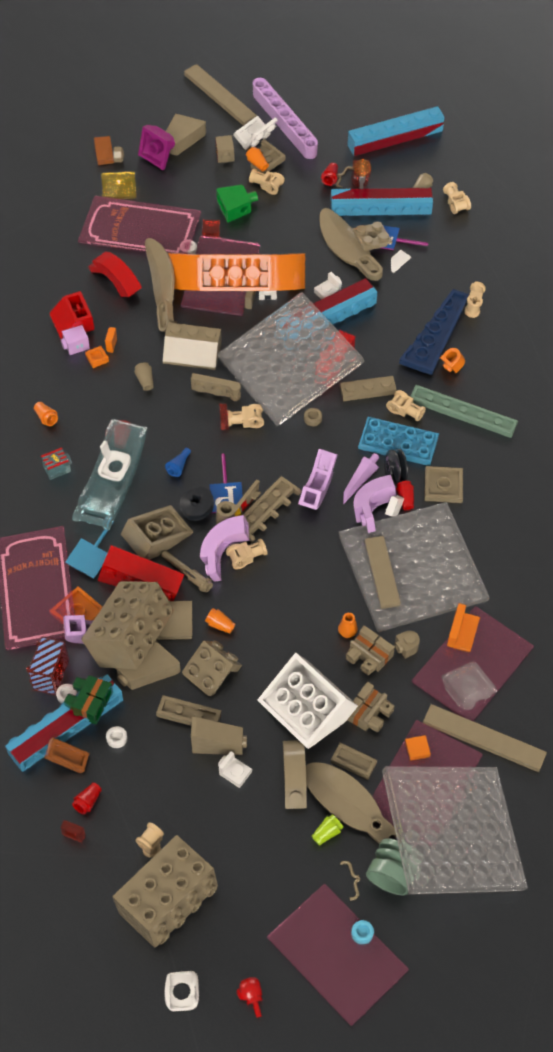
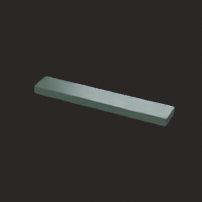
M415 385L410 395L413 398L414 404L512 438L518 424V420L419 385Z

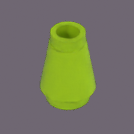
M332 814L323 820L311 837L320 846L341 833L340 830L343 828V825Z

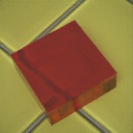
M203 220L202 237L219 238L220 220Z
M219 404L221 430L229 429L227 404Z
M64 820L60 827L64 836L81 843L86 836L84 827Z

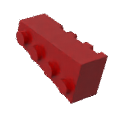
M111 545L97 581L117 586L120 581L157 582L168 601H174L184 574Z

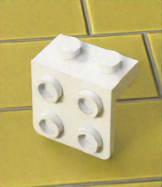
M256 116L237 130L233 136L247 150L249 147H255L261 138L266 139L276 127L275 123L278 120L275 117L265 125Z

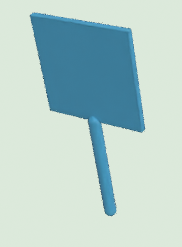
M110 520L94 545L81 538L65 563L94 579L107 556V552L98 548V545L114 523V520Z

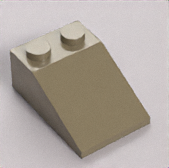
M170 505L129 518L121 536L138 556L149 560L158 557L165 550L167 551L192 535L193 530Z

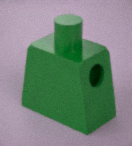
M243 185L216 189L217 202L227 222L249 214L251 212V203L258 201L256 191L247 193Z

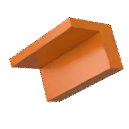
M459 603L447 646L471 652L480 617L465 613L466 605Z

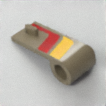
M255 480L237 505L229 501H223L217 505L216 525L228 518L243 515L250 504L261 494L259 491V480Z

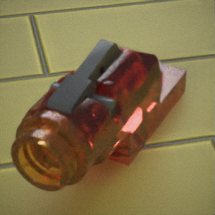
M353 160L351 171L353 185L363 189V186L368 185L370 179V160Z

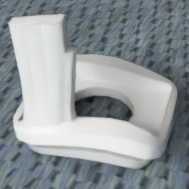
M103 441L100 448L104 458L99 466L98 474L109 480L121 481L131 463V456L115 450L110 451L107 441ZM111 462H122V469L119 472H111L109 470Z
M173 972L167 975L165 1002L168 1009L171 1011H187L197 1007L199 1002L198 975L195 972ZM179 983L187 984L191 990L190 995L184 1000H178L173 995V989Z

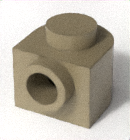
M405 631L396 635L394 646L399 654L402 653L405 659L414 655L419 648V635L414 631Z

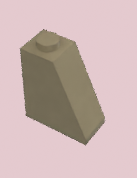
M175 114L166 130L175 140V146L170 150L169 154L177 156L206 135V121Z
M157 641L154 642L138 669L116 668L118 681L123 686L127 685L131 690L181 672L180 662Z
M192 717V753L228 755L232 751L235 755H242L243 748H247V735H243L242 727Z

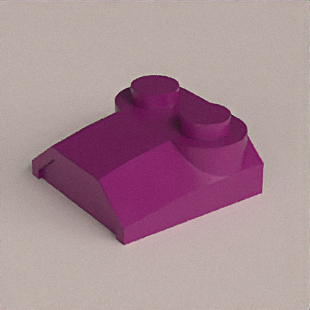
M145 125L142 128L138 156L164 170L169 152L175 146V140L171 134L161 128Z

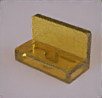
M135 172L101 173L104 200L136 198Z

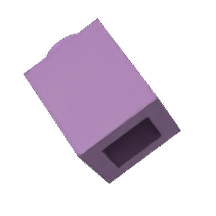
M82 325L62 331L63 339H61L63 349L68 350L69 355L90 349L88 336Z

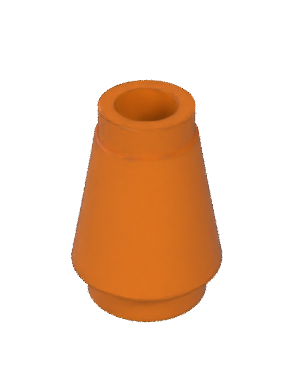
M252 147L247 151V160L262 172L269 167L259 148Z
M37 402L34 405V410L42 424L52 426L58 421V415L54 409L42 402Z
M214 608L211 609L205 619L208 626L229 634L236 625L222 611Z
M345 613L338 626L339 633L345 638L353 637L358 631L355 616L352 613Z

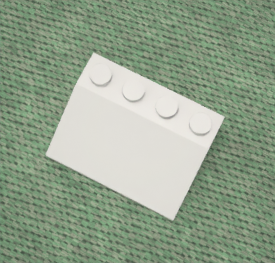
M297 653L292 656L258 698V701L308 749L345 723L358 707L308 660Z

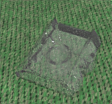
M473 661L442 675L446 691L458 706L466 710L474 708L477 701L488 699L497 692L492 681L479 665Z

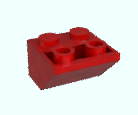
M81 291L64 296L49 313L60 339H63L62 331L80 325L83 326L85 332L94 330L93 316Z

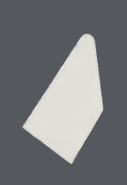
M400 250L391 258V271L393 273L396 272L412 257Z

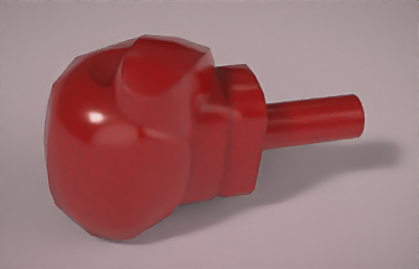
M255 977L242 980L239 989L236 990L239 999L246 1000L247 1005L253 1004L256 1018L262 1017L258 1002L263 1000L259 980Z

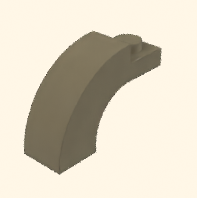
M299 740L283 741L285 809L307 808L305 747Z

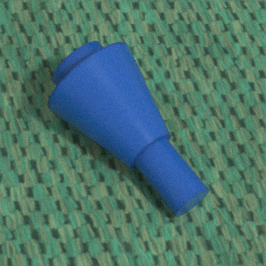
M185 448L180 455L165 464V469L169 475L181 476L186 458L191 453L189 448Z

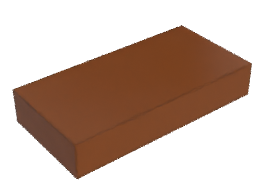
M110 136L94 138L98 165L114 163Z
M53 737L49 740L45 759L78 773H83L89 752Z

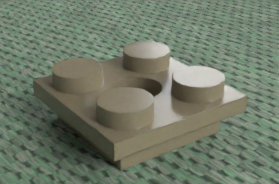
M374 222L366 226L359 225L357 228L352 229L365 251L392 244V239L381 222Z

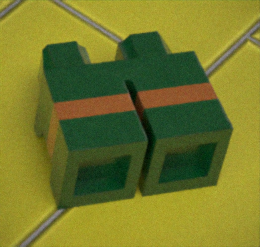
M88 675L87 679L76 677L73 689L79 691L78 696L70 693L67 694L64 704L73 710L74 716L80 715L96 725L104 711V707H106L113 694L112 683Z

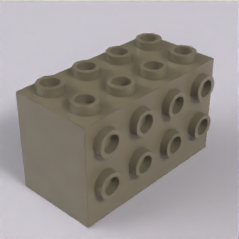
M120 581L81 640L99 667L138 669L173 614L174 609L157 582Z
M176 835L112 897L119 914L156 948L159 944L167 941L170 933L175 928L183 925L186 917L191 912L194 913L200 908L201 902L206 897H211L215 893L218 884L214 868Z

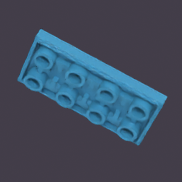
M367 417L358 449L385 456L390 449H401L407 461L430 466L439 433Z

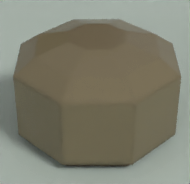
M115 147L114 162H123V148Z

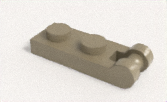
M192 373L191 390L230 397L233 401L240 400L241 385L239 382Z

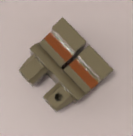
M364 625L355 640L350 642V649L346 654V660L351 664H355L358 659H361L364 663L360 669L365 674L370 675L375 670L379 672L393 657L395 647Z
M367 681L353 700L358 707L347 721L365 731L370 728L379 732L384 725V720L379 718L378 714L382 713L390 717L395 706L387 700V694H381L374 689V685Z

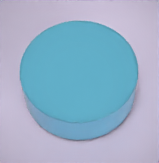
M365 920L357 921L351 931L353 940L358 944L369 943L374 934L373 926Z

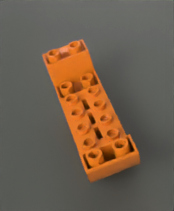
M168 253L174 269V289L280 291L305 289V253Z

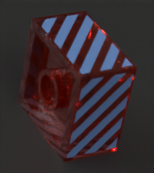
M41 636L40 641L36 642L37 649L30 667L27 666L26 671L29 673V681L32 684L33 690L56 695L69 662L65 641Z

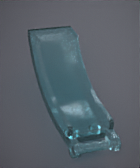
M115 419L111 420L106 428L104 441H107L110 451L115 450L129 454L131 456V463L121 481L103 478L98 474L99 466L104 458L100 451L90 479L78 499V506L72 517L73 521H83L102 526L106 530L111 529L112 522L120 510L133 481L147 434L146 427ZM111 462L109 470L111 472H119L123 467L122 462ZM83 512L104 517L105 519L83 514Z

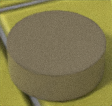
M317 408L307 409L304 413V422L309 426L319 425L322 422V412Z

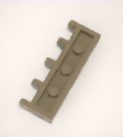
M281 476L243 514L249 524L250 542L253 543L256 540L252 534L258 528L262 531L266 530L267 527L263 523L270 516L275 519L279 516L276 510L282 504L286 506L291 504L288 498L292 493L296 495L302 493L300 488Z

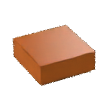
M110 327L106 335L105 345L106 351L113 353L117 334L116 328Z
M102 346L85 352V356L93 368L109 362V357Z
M426 735L405 739L410 761L431 756Z

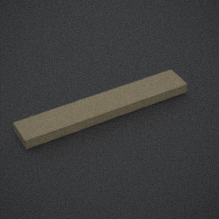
M197 64L184 71V75L243 126L257 116Z
M432 704L423 721L424 725L536 772L540 771L547 754L546 751Z

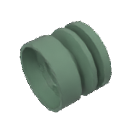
M383 839L379 844V849L376 850V858L369 865L366 876L374 885L389 893L407 895L414 880L412 875L417 874L418 867H420L423 858L415 849L405 843L394 839Z

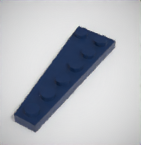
M453 289L443 301L441 307L434 313L430 322H427L423 331L417 335L414 343L401 356L399 364L433 375L467 304L469 294Z

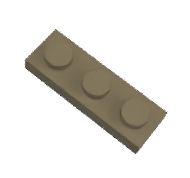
M393 376L340 383L343 401L394 395L397 391Z
M162 695L156 712L157 717L192 726V717L219 722L222 714L221 710Z

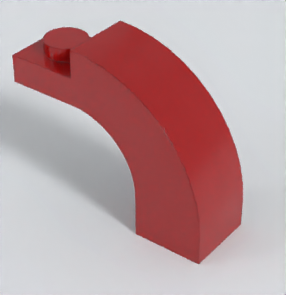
M105 251L88 266L91 272L106 275L112 281L121 297H130L142 288L131 269L113 253Z

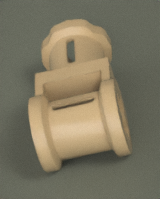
M253 169L249 176L250 183L260 184L261 189L266 190L272 195L277 194L279 186L285 181L280 173L267 171L264 174L257 169Z
M450 182L444 186L443 192L449 197L448 204L452 213L457 214L461 210H470L471 202L469 197L463 191L457 189L456 183Z
M474 282L470 285L471 292L467 298L468 305L465 307L464 312L471 318H475L480 314L479 307L483 303L482 295L486 290L485 285L481 282Z
M397 390L394 398L386 404L390 412L403 417L408 414L414 417L417 422L421 420L426 410V407L414 404L413 398L401 390Z
M251 404L242 407V411L231 412L227 410L228 426L243 424V428L262 427L264 425V419L261 414L263 411L262 406Z
M258 539V542L250 545L247 542L233 544L226 549V554L230 556L233 568L241 569L247 564L252 563L254 557L262 554L264 556L267 555V549L264 541Z
M149 822L145 832L141 837H137L135 841L143 849V854L148 858H152L161 850L160 842L164 833L155 824Z

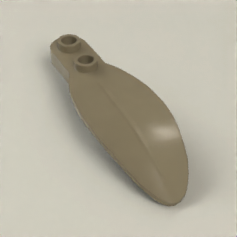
M324 208L320 212V228L328 247L340 259L356 266L369 280H379L383 276V268L370 255V250H363L352 228L331 209Z
M147 238L145 240V248L157 305L158 328L166 333L168 322L175 323L172 305L174 269L165 248L158 241Z
M310 763L306 765V786L315 798L336 818L356 830L367 832L379 844L381 840L389 839L392 836L397 841L404 842L403 835L382 816L377 803L370 793L351 775L325 763ZM378 822L381 827L376 829L373 827V823Z

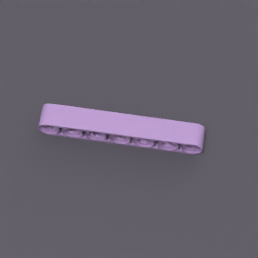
M264 78L254 79L253 97L272 119L277 118L276 124L305 158H315L317 156L318 141Z

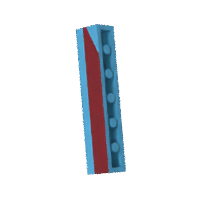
M437 106L348 131V147L353 156L439 133L443 131L445 117Z
M432 188L331 189V210L339 216L432 214Z
M365 278L278 320L277 333L287 346L298 343L300 340L312 336L322 329H327L353 314L355 315L368 307H372L377 302V291Z
M108 674L103 678H99L112 683L113 694L106 707H104L102 715L123 701L122 691ZM63 702L53 713L46 714L36 725L29 726L23 734L12 738L5 747L8 755L23 772L45 756L51 738L54 737L66 742L91 723L87 718L80 715L74 716L73 710L66 707Z

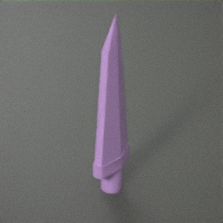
M373 453L370 459L363 457L344 491L343 504L378 470L379 467L375 464L379 459L377 454Z

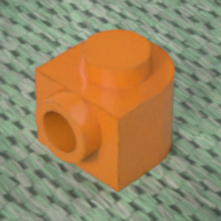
M457 348L448 349L440 357L444 362L442 366L448 372L453 370L457 373L465 364V358Z

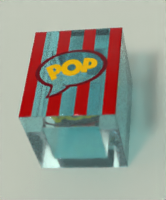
M62 448L41 455L43 467L50 480L71 472L69 465L72 464L71 458L68 453H64Z

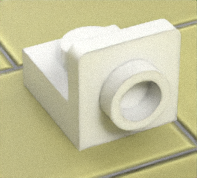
M330 272L328 273V280L315 287L314 293L320 299L326 298L341 290L342 281L338 276Z
M232 751L227 756L224 755L218 763L219 775L239 788L252 773V769L237 760L235 753Z

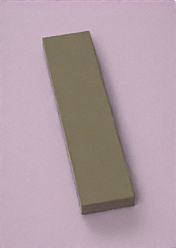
M384 536L365 539L364 543L380 608L400 606L401 602Z

